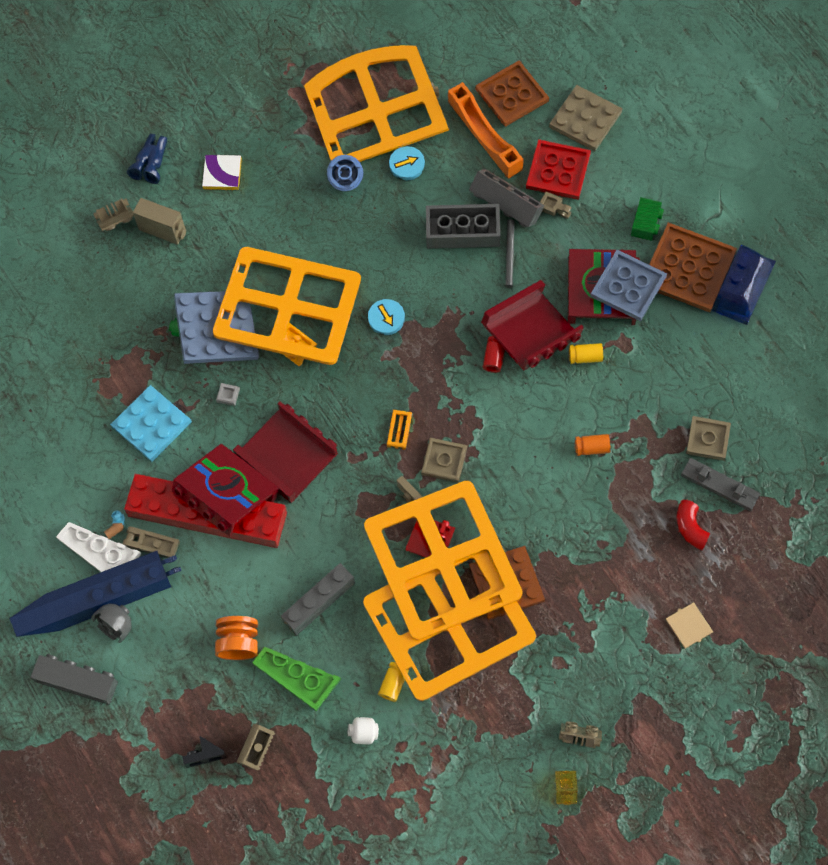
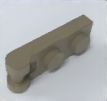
M129 526L127 538L122 543L130 549L147 553L158 551L159 556L169 558L176 555L180 541ZM135 536H139L138 542L134 541Z

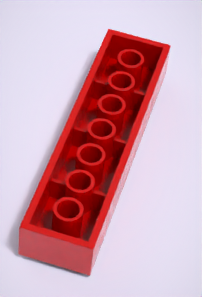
M140 474L134 475L124 508L128 517L278 548L287 516L284 504L264 501L234 525L233 534L229 537L224 532L219 531L210 521L205 520L196 510L191 509L186 502L176 497L172 492L173 481Z

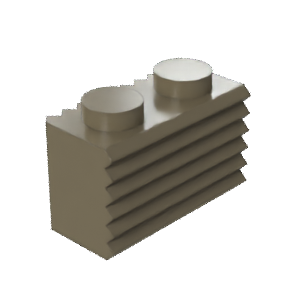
M253 724L237 763L253 770H259V766H261V762L265 758L264 755L267 754L266 751L270 746L269 743L272 742V735H275L274 731L261 725Z

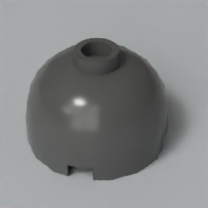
M103 605L91 616L93 622L96 619L99 622L97 627L110 639L115 640L118 638V643H121L131 631L132 622L128 615L130 612L123 605Z

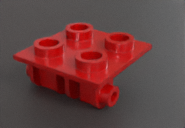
M434 520L442 540L448 548L455 527L449 526L450 523L446 520H443L442 523ZM416 521L405 550L427 558L432 553Z

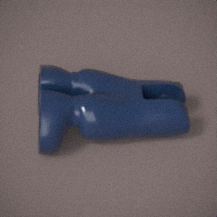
M149 134L144 146L136 155V162L128 167L127 174L129 177L141 180L142 176H144L145 180L151 184L159 183L160 175L156 169L161 167L167 137L160 136L157 145H154L156 136L155 134Z

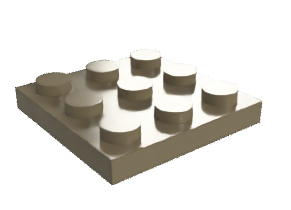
M576 85L550 122L549 128L596 151L621 115L623 108Z

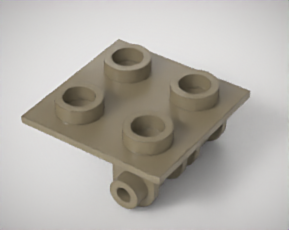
M121 198L114 202L118 211H116L113 203H110L115 212L111 214L108 205H106L109 216L104 207L97 209L93 213L96 220L100 219L97 223L102 231L112 230L117 224L121 222L127 223L133 219V211L128 206L127 199Z
M569 721L566 724L561 723L559 739L563 740L562 742L573 744L574 736H576L575 745H577L578 737H582L581 746H583L584 738H586L585 746L595 748V746L600 747L602 731L598 730V727L586 725V728L579 727L577 723Z

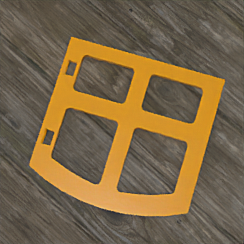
M389 46L352 55L327 67L304 85L331 161L337 156L345 155L342 153L336 135L371 121L376 125L381 142L346 154L355 157L359 162L449 131L416 46ZM407 61L418 90L386 102H381L368 71V66L384 62ZM354 71L357 74L368 108L331 120L321 91L337 79ZM320 99L322 105L316 108L314 100ZM419 104H424L432 123L397 137L393 136L387 116ZM336 143L338 150L332 152L330 145Z

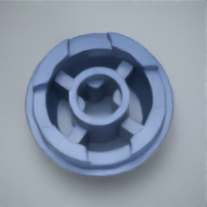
M340 155L329 163L327 177L334 188L340 191H350L360 184L363 178V168L355 157Z

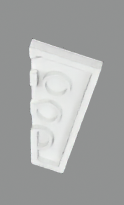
M70 522L56 536L59 541L100 572L139 558L141 555L140 551L130 549L121 543L111 541L104 536L94 534Z

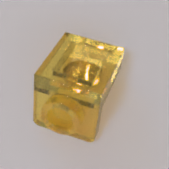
M555 771L556 803L564 805L576 804L578 794L576 771Z

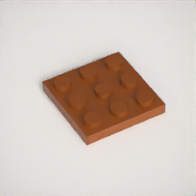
M520 60L475 85L476 91L505 127L549 102L548 95Z
M522 546L505 552L522 589V597L517 601L521 609L545 602L526 547ZM470 563L469 568L480 595L489 590L490 586L477 563ZM501 607L486 613L488 620L506 615Z

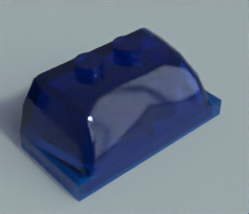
M741 244L722 284L712 311L747 325L776 261Z

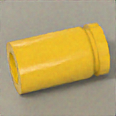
M602 343L569 345L570 364L575 362L577 364L603 362Z
M390 662V668L386 672L378 695L386 700L396 702L405 679L396 663Z

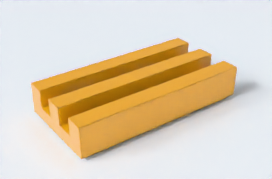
M393 410L387 447L391 448L392 446L396 449L399 447L406 450L412 412ZM400 415L396 440L392 442L396 416ZM404 416H407L403 442L399 443Z

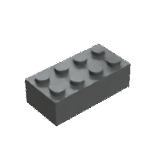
M499 204L426 206L427 249L500 247Z

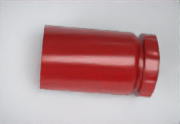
M493 336L488 337L483 369L488 372L498 373L502 368L505 349Z

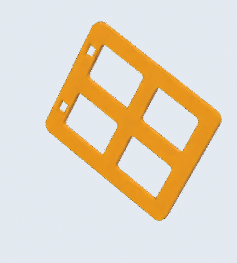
M243 247L239 251L214 324L213 336L224 341L333 365L339 357L360 286L361 275L355 271L251 247ZM257 262L290 270L291 274L284 295L279 296L243 287L250 264ZM240 265L246 267L244 273L238 272ZM306 274L345 284L337 308L297 299ZM238 302H246L279 311L270 336L230 327ZM224 311L230 313L228 320L222 319ZM293 314L333 323L325 349L289 342L284 339Z
M470 481L460 482L370 517L364 523L365 531L411 637L415 640H422L516 602L522 597L520 584L477 491ZM459 499H464L480 532V536L452 548H447L430 512ZM415 518L432 555L398 568L384 539L382 530ZM488 551L502 580L504 589L476 601H470L454 563L479 552ZM438 570L454 602L455 609L429 620L421 621L405 587V582ZM499 596L501 602L490 606L489 599ZM442 619L444 625L433 629L431 623Z
M488 551L479 552L454 563V566H457L469 559H474L490 586L489 590L470 599V601H476L504 589L502 580ZM434 570L405 582L407 591L417 586H422L438 615L455 609V607L453 608L449 605L435 580V577L441 574L440 571ZM389 584L370 593L363 601L366 611L412 694L419 701L429 699L532 644L536 639V633L518 602H513L502 608L517 632L515 636L483 653H477L461 624L444 630L450 634L464 662L425 682L408 654V650L437 634L422 640L413 639L409 632L403 635L397 634L382 607L384 603L394 598ZM497 596L489 599L490 606L501 602L500 597ZM381 614L387 622L382 627L376 616ZM442 619L431 623L433 629L444 625ZM410 668L414 670L417 676L412 681L406 672Z

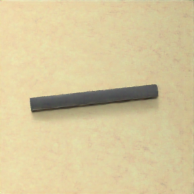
M512 219L507 220L506 288L513 287L515 221Z

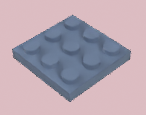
M616 250L591 292L590 297L641 321L666 279L667 273Z

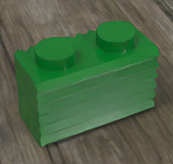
M640 197L632 226V237L635 236L652 241L653 236L658 235L660 225L657 224L658 219L662 220L664 209L661 208L662 202Z

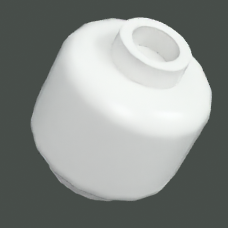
M356 717L352 724L348 725V736H351L355 744H372L378 738V723H375L373 718Z

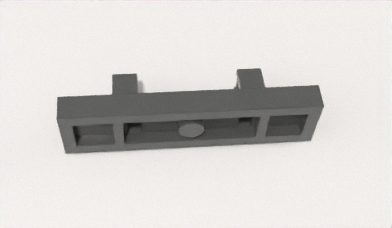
M692 458L689 459L681 474L683 478L750 512L761 494Z

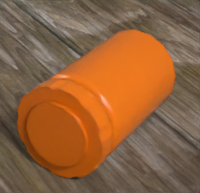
M609 434L582 436L581 438L580 436L575 437V452L577 456H581V454L610 453Z

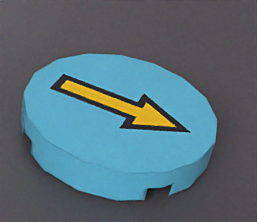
M400 147L390 156V171L395 177L402 178V180H413L422 174L425 167L424 156L414 147Z
M383 299L377 301L368 311L369 325L378 334H395L403 326L405 320L403 307L394 300Z

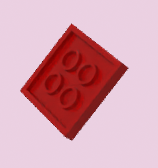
M538 139L526 189L544 193L548 192L553 195L579 200L591 150Z

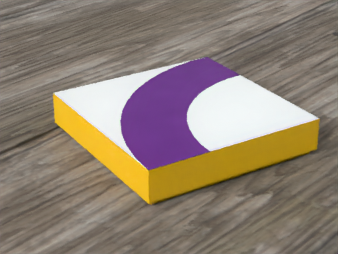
M205 155L203 189L239 190L241 156Z

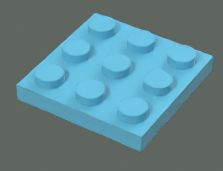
M150 385L110 425L153 462L192 421Z

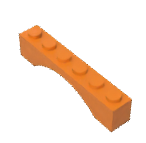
M462 82L448 90V103L504 175L509 179L523 170L522 156L514 146L503 140L492 128L480 110L473 94Z

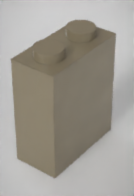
M140 198L133 211L139 230L178 245L180 240L184 239L186 235L181 213Z

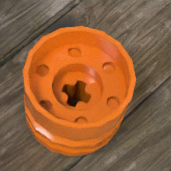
M227 616L216 620V627L218 628L216 636L220 637V639L215 641L216 657L227 660H246L255 658L258 655V642L252 639L258 635L256 629L258 621L247 616Z

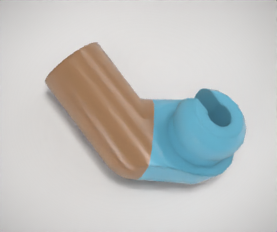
M118 510L114 511L111 515L113 518L112 526L104 531L108 539H111L124 528L125 517Z

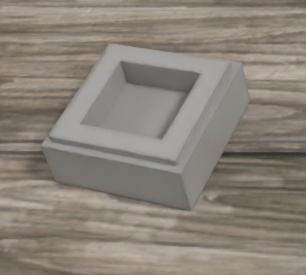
M221 383L216 398L217 403L235 406L240 388Z

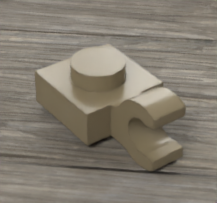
M545 192L540 203L545 205L542 211L552 216H555L558 212L562 217L568 219L571 215V206L562 204V198Z

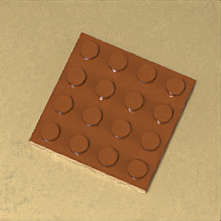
M668 222L649 264L667 273V277L657 293L711 312L737 248Z

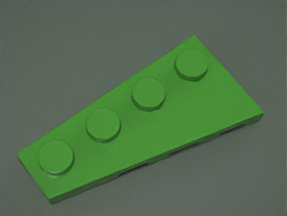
M264 647L252 662L254 666L315 711L319 709L341 680L336 675H331L321 669L311 667L304 662L289 658L267 647Z

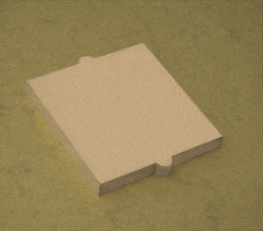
M695 603L683 609H678L675 614L666 618L669 626L685 649L696 642L700 643L701 639L713 633Z

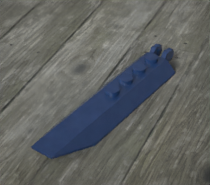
M154 551L44 594L10 618L16 637L61 631L91 619V616L103 605L116 604L124 606L170 588L171 585L167 576L182 570L181 567H175L165 572L163 565L177 560L176 555L161 561L158 551Z

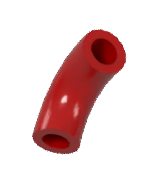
M683 499L680 501L676 516L679 532L688 543L703 551L710 533L702 529L696 521L699 506L690 500Z

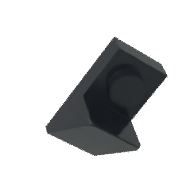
M201 736L199 738L202 752L193 750L188 752L186 756H182L186 768L227 758L226 753Z

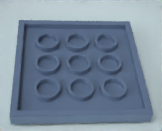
M226 291L174 294L184 364L258 360V348L220 340L213 336V327ZM241 301L237 303L230 324L231 328L255 333L250 303ZM224 311L222 319L228 320L230 313Z

